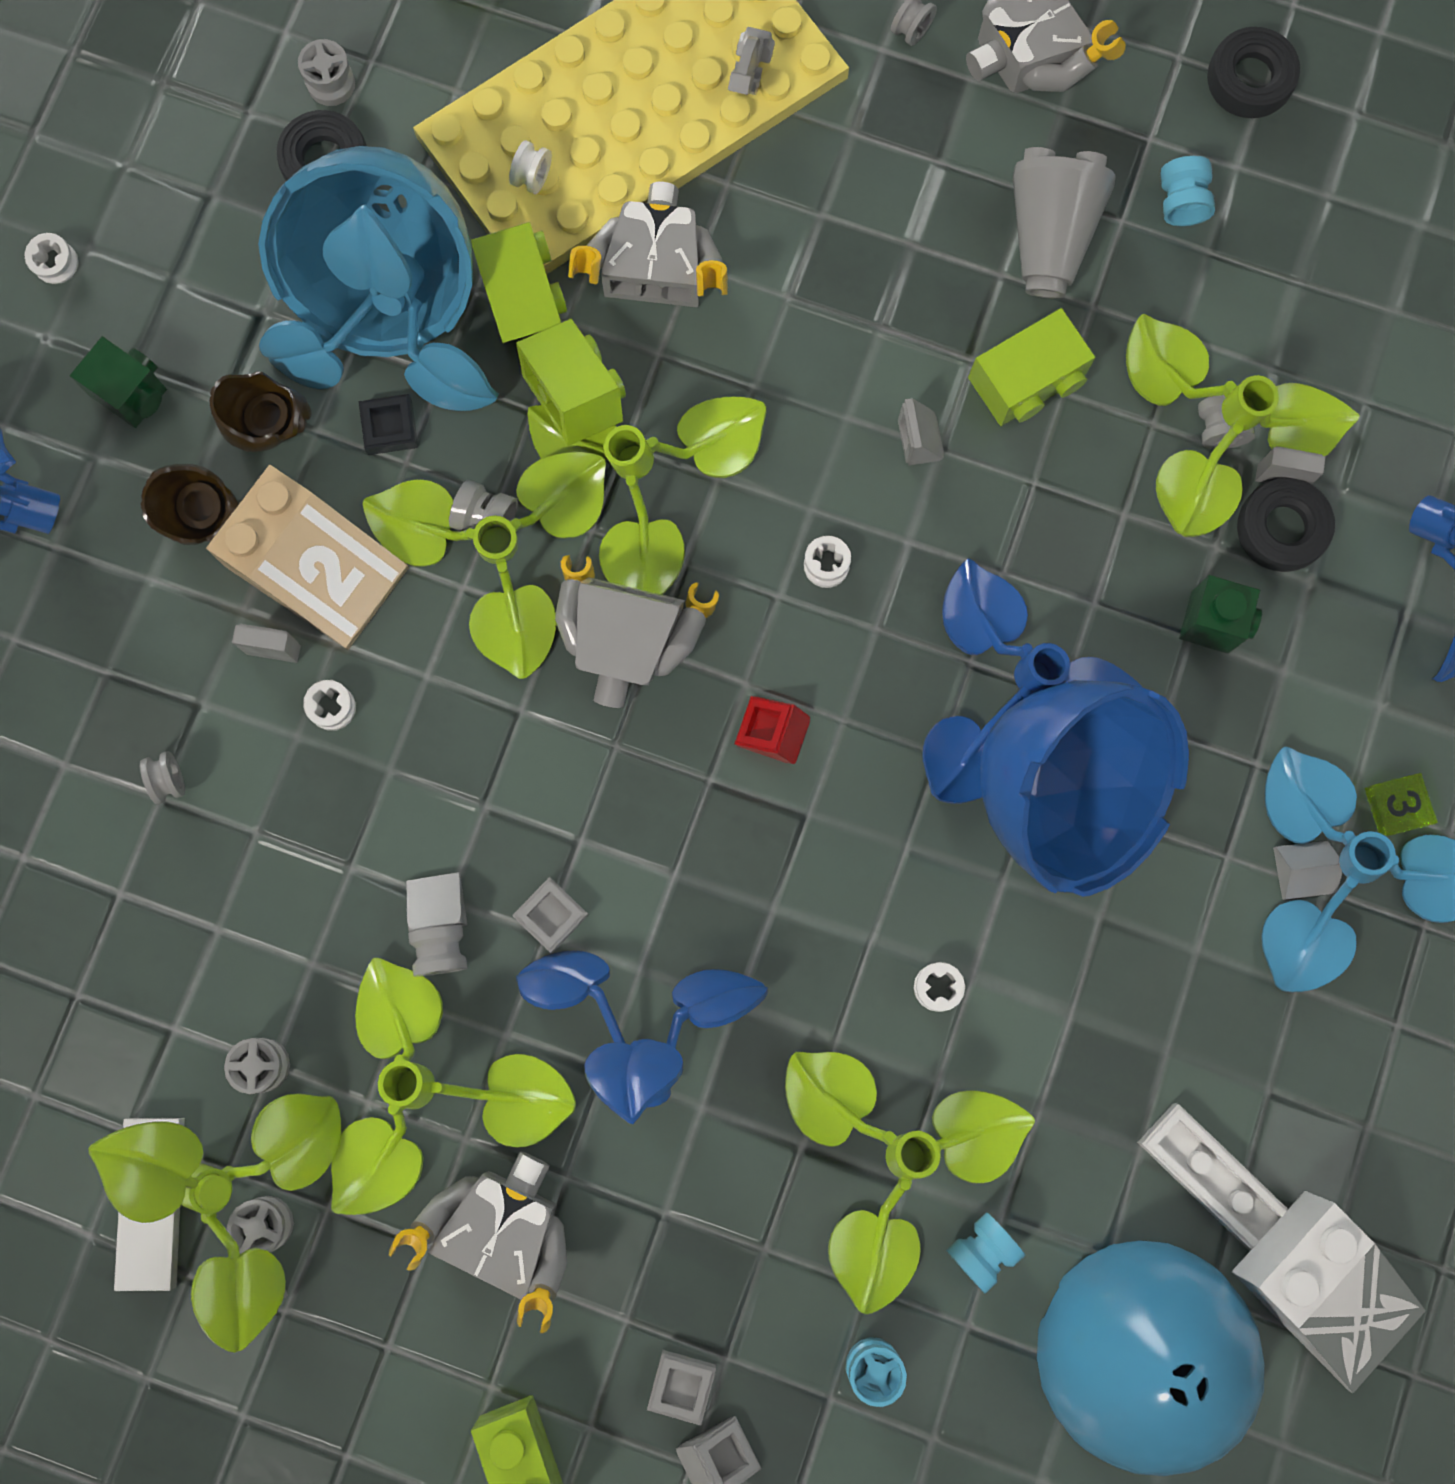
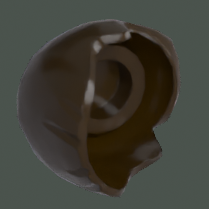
M256 371L245 375L228 374L222 376L215 382L210 392L211 414L222 437L232 446L246 452L268 451L277 447L285 440L304 432L307 420L312 416L310 406L304 396L296 390L276 382L264 372Z
M194 464L166 465L153 471L148 477L141 495L142 515L147 524L157 533L183 545H197L206 541L211 542L239 505L232 491L225 486L216 474L205 467Z

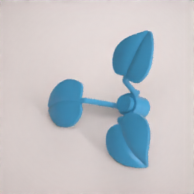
M366 204L360 206L346 221L333 229L326 238L322 248L323 257L328 268L340 281L353 289L370 290L365 301L334 337L328 341L323 342L318 331L308 323L289 320L278 322L268 328L259 343L263 356L268 357L270 363L284 375L310 388L327 389L339 383L344 373L341 360L331 351L335 350L373 306L389 316H396L407 311V353L414 362L407 366L404 376L411 388L420 397L440 408L470 411L494 403L499 396V393L490 386L479 365L459 348L445 343H429L423 346L421 351L419 350L417 345L418 312L422 303L415 296L424 280V270L414 258L401 253L388 231Z
M1283 747L1278 752L1267 775L1265 807L1270 822L1283 837L1294 843L1305 844L1311 842L1321 832L1330 840L1344 843L1345 847L1340 853L1339 864L1342 872L1347 877L1322 912L1308 901L1293 900L1275 908L1263 925L1261 935L1262 949L1275 985L1285 992H1305L1317 989L1336 979L1348 968L1354 958L1356 934L1353 928L1341 920L1331 918V916L1358 883L1373 882L1389 870L1394 878L1405 880L1402 887V897L1412 912L1422 919L1431 922L1447 923L1455 921V840L1440 835H1423L1408 841L1400 852V861L1404 869L1401 870L1398 865L1399 858L1396 856L1394 845L1385 835L1369 831L1355 836L1352 831L1343 833L1332 828L1345 824L1355 811L1357 794L1350 778L1341 769L1328 761L1302 754L1290 747Z

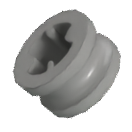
M905 0L894 17L891 32L896 36L901 33L905 34L906 43L910 46L915 45L924 36L933 22L937 6L932 2L925 5L922 3V0Z
M162 752L157 761H153L150 757L140 761V773L143 784L150 799L155 804L164 803L166 796L170 794L175 798L185 795L184 779L180 767L171 752Z

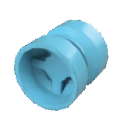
M1183 156L1173 159L1161 168V187L1167 192L1168 196L1163 202V214L1166 223L1173 226H1191L1202 223L1214 215V195L1208 190V185L1212 182L1213 177L1212 164L1209 159L1203 156Z
M987 1212L974 1223V1232L977 1235L975 1239L972 1236H969L967 1239H957L946 1250L984 1294L997 1283V1274L1001 1271L998 1266L1000 1263L1007 1267H1014L1026 1256L1010 1235Z
M869 1337L858 1341L850 1349L846 1357L845 1369L853 1392L862 1402L876 1407H884L894 1403L902 1395L906 1387L907 1373L903 1361L893 1346L881 1338Z

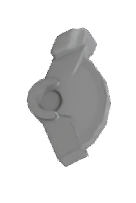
M747 27L746 31L741 33L736 50V55L741 58L739 62L736 61L735 69L731 72L728 86L729 91L745 95L757 94L762 74V67H758L759 62L770 63L773 55L775 41L772 39L771 32Z

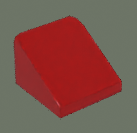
M751 696L734 744L740 748L785 763L795 764L810 723V716L796 705Z

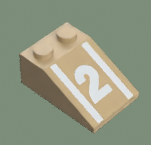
M272 465L266 468L206 547L226 568L347 650L350 649L409 569L407 564L336 510Z

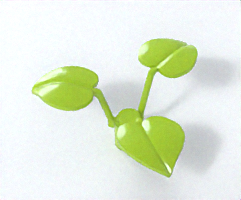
M1142 314L1136 320L1130 333L1126 349L1127 372L1135 390L1147 401L1159 406H1166L1173 403L1181 393L1189 399L1225 396L1222 403V415L1230 428L1212 451L1209 459L1194 450L1180 451L1170 456L1162 464L1157 474L1156 493L1160 506L1174 530L1184 537H1197L1208 534L1224 524L1236 511L1242 497L1241 477L1235 469L1217 463L1222 454L1242 431L1250 430L1260 424L1263 428H1270L1268 443L1271 449L1278 446L1326 456L1336 447L1345 433L1360 417L1347 404L1322 390L1300 383H1284L1276 386L1270 379L1260 375L1250 376L1238 386L1233 381H1228L1222 386L1195 389L1193 387L1199 385L1205 379L1209 370V354L1202 341L1196 335L1178 325L1158 321L1146 314Z
M722 397L696 404L682 416L677 425V433L682 443L687 447L685 449L661 443L656 437H650L646 440L641 431L636 427L630 425L617 427V424L568 446L542 405L528 407V424L533 444L541 459L565 452L592 453L608 460L617 474L626 479V484L630 489L638 514L639 524L632 521H624L616 524L607 532L599 548L600 566L610 583L663 595L675 582L682 569L685 557V544L679 529L673 522L662 519L648 523V514L638 485V479L647 475L654 463L653 453L655 451L681 459H688L694 456L695 464L700 472L710 477L727 478L741 473L752 463L759 450L767 409L764 402L746 397Z
M565 452L538 460L524 471L516 489L519 502L532 513L529 516L520 519L514 518L511 521L501 516H488L479 521L475 529L468 528L463 531L450 530L449 515L454 500L445 488L428 480L402 482L381 493L366 497L363 500V509L371 531L384 548L405 564L418 567L437 564L445 555L446 539L452 541L473 540L478 554L485 561L497 565L504 593L491 592L485 594L477 601L470 614V634L476 647L486 658L506 669L515 677L525 679L533 674L547 657L553 644L557 623L555 621L556 612L554 605L542 588L536 585H526L513 591L507 561L512 559L518 549L516 532L519 529L533 525L539 519L544 530L557 538H576L589 531L597 522L603 507L606 462L602 456L586 452Z
M373 958L363 976L357 996L356 1030L361 1044L371 1055L380 1059H389L395 1056L394 1061L389 1063L379 1075L378 1091L381 1098L389 1104L388 1113L393 1115L396 1127L394 1130L386 1120L370 1117L353 1122L342 1132L336 1154L331 1163L333 1185L331 1210L334 1213L344 1215H361L377 1212L398 1203L414 1189L422 1173L424 1157L422 1150L417 1144L402 1138L407 1129L403 1114L404 1109L422 1108L430 1102L434 1094L487 1100L482 1115L487 1132L497 1142L505 1146L521 1148L535 1145L546 1139L574 1113L576 1100L571 1087L565 1078L551 1065L536 1057L524 1054L505 1056L496 1060L490 1066L487 1078L489 1090L435 1082L434 1075L427 1067L410 1062L415 1054L413 1043L428 1041L434 1036L440 1026L443 1015L441 995L436 986L426 977H414L412 970L397 966L381 958Z
M795 1052L790 1057L787 1065L785 1091L792 1118L801 1132L818 1144L833 1147L845 1142L854 1127L860 1133L883 1141L888 1145L886 1149V1163L889 1170L899 1178L897 1185L881 1206L878 1217L865 1210L851 1212L836 1224L829 1239L828 1255L833 1273L859 1312L871 1314L890 1304L905 1289L917 1269L921 1251L916 1228L908 1221L902 1219L888 1220L890 1212L904 1192L911 1188L912 1180L925 1178L934 1173L940 1163V1151L944 1149L945 1164L953 1175L970 1183L982 1184L991 1182L1003 1175L1012 1165L1024 1139L1033 1127L1035 1119L1025 1109L1006 1098L987 1092L968 1090L947 1096L934 1109L932 1124L936 1133L941 1138L940 1140L936 1141L931 1135L923 1131H912L896 1136L892 1131L881 1130L861 1120V1118L872 1111L877 1097L874 1078L863 1063L847 1054L837 1052Z
M296 1093L279 1097L261 1110L255 1119L251 1133L252 1148L255 1154L264 1161L251 1166L235 1168L226 1166L222 1170L201 1163L203 1146L195 1133L181 1124L168 1121L146 1122L122 1128L101 1138L88 1148L89 1155L101 1177L106 1195L113 1207L121 1215L132 1221L152 1223L170 1216L182 1205L201 1213V1221L209 1225L226 1247L228 1257H212L198 1267L191 1289V1302L196 1319L207 1337L219 1347L233 1353L245 1349L277 1313L283 1301L286 1285L282 1265L272 1253L260 1248H251L240 1254L237 1242L218 1220L217 1212L222 1210L231 1198V1181L235 1178L262 1175L270 1170L275 1184L281 1189L292 1191L311 1185L324 1174L336 1154L341 1134V1117L338 1103L331 1096Z

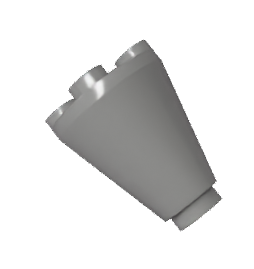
M1030 147L1025 149L1023 160L1016 163L1013 172V186L1022 279L1027 282L1025 289L1027 294L1041 298H1064L1067 286L1073 284L1115 185L1116 176L1111 169L1106 167V155L1098 152L1083 151L1077 153L1076 158L1055 156V152L1051 149Z

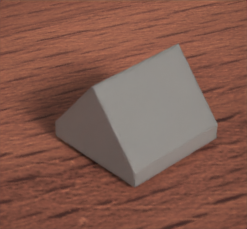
M1328 841L1273 848L1282 900L1335 894L1338 891L1342 870L1339 864V856Z

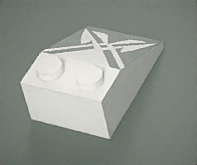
M1307 1191L1301 1194L1287 1212L1232 1271L1266 1308L1352 1393L1358 1389L1426 1311L1376 1244L1334 1202Z

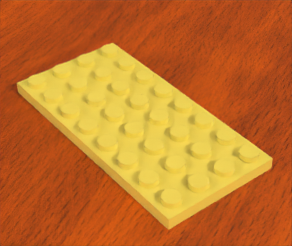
M613 0L417 124L413 129L416 138L487 235L528 222L531 224L533 233L543 231L552 260L543 264L547 275L570 260V253L574 247L586 246L609 219L619 217L624 203L628 201L647 203L650 184L658 181L668 182L679 189L848 79L849 67L797 0ZM747 27L769 31L772 34V39L775 41L770 63L759 62L758 67H762V74L756 95H745L728 90L731 72L735 69L736 61L739 62L741 58L736 55L737 44L741 33L745 32ZM525 140L534 144L535 151H539V149L544 147L549 149L552 154L548 176L543 187L536 195L527 191L526 184L516 187L511 185L509 181V173L514 155L520 144Z

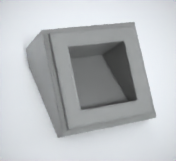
M913 398L905 399L898 417V425L906 463L910 466L942 460L944 452L935 412Z
M460 872L406 881L407 924L409 932L447 925L467 926Z
M736 1416L726 1419L676 1448L677 1455L691 1484H741L761 1470V1466Z

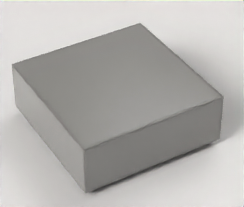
M1276 446L1257 465L1255 481L1267 483L1281 478H1293L1312 485L1323 475L1326 457L1322 456V454Z
M246 624L235 626L232 643L246 655L293 663L298 662L301 645L287 631Z
M549 877L512 916L550 953H553L589 914Z
M662 1350L647 1410L701 1426L716 1365Z

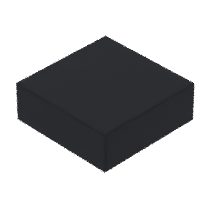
M409 394L358 401L364 449L368 455L418 448L413 403Z

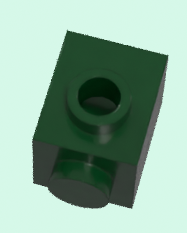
M101 336L69 375L90 397L134 428H137L144 418H148L156 412L161 404L162 395L167 391L166 387L154 374L158 366L135 348H132L127 354L103 336Z
M1208 575L1191 591L1179 639L1229 654L1246 640L1253 639L1256 635L1262 619V609L1256 608L1261 590Z

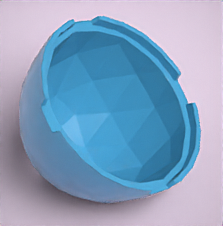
M356 146L338 149L303 166L275 193L261 225L258 245L262 270L277 301L283 299L303 322L308 323L318 331L324 342L334 337L365 301L370 290L353 289L340 281L328 268L323 257L322 248L330 232L346 221L360 206L366 204L388 231L401 253L414 258L424 270V280L415 296L422 303L418 312L417 345L419 350H421L425 343L438 337L443 332H450L455 327L468 302L473 284L472 243L460 206L447 186L429 168L404 154L382 147ZM380 185L392 187L389 191L377 189ZM399 195H403L406 198L405 208H402L397 198ZM377 203L387 204L390 212L382 209ZM373 306L337 348L361 356L392 357L408 354V312L405 311L396 316H389Z
M1139 1240L1112 1244L1085 1257L1063 1276L1045 1317L1040 1321L1037 1362L1041 1386L1054 1415L1073 1440L1082 1448L1116 1468L1134 1474L1169 1476L1199 1470L1221 1459L1240 1443L1256 1418L1264 1393L1265 1367L1259 1329L1245 1301L1225 1276L1212 1264L1182 1248L1169 1243ZM1192 1364V1369L1185 1378L1173 1375V1370L1179 1366ZM1205 1377L1207 1389L1203 1397L1199 1399L1196 1387ZM1173 1387L1184 1391L1186 1399L1184 1405L1174 1400L1169 1392L1170 1388Z

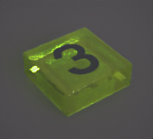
M1421 772L1364 788L1378 832L1386 837L1438 823Z

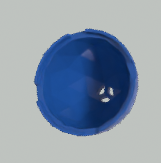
M1073 680L1035 692L1009 708L991 728L984 743L981 754L980 786L989 823L1013 860L1048 891L1057 893V891L1072 892L1084 897L1111 888L1133 873L1152 853L1170 826L1164 816L1175 788L1184 789L1187 781L1189 761L1187 731L1179 712L1166 697L1139 686L1122 682Z

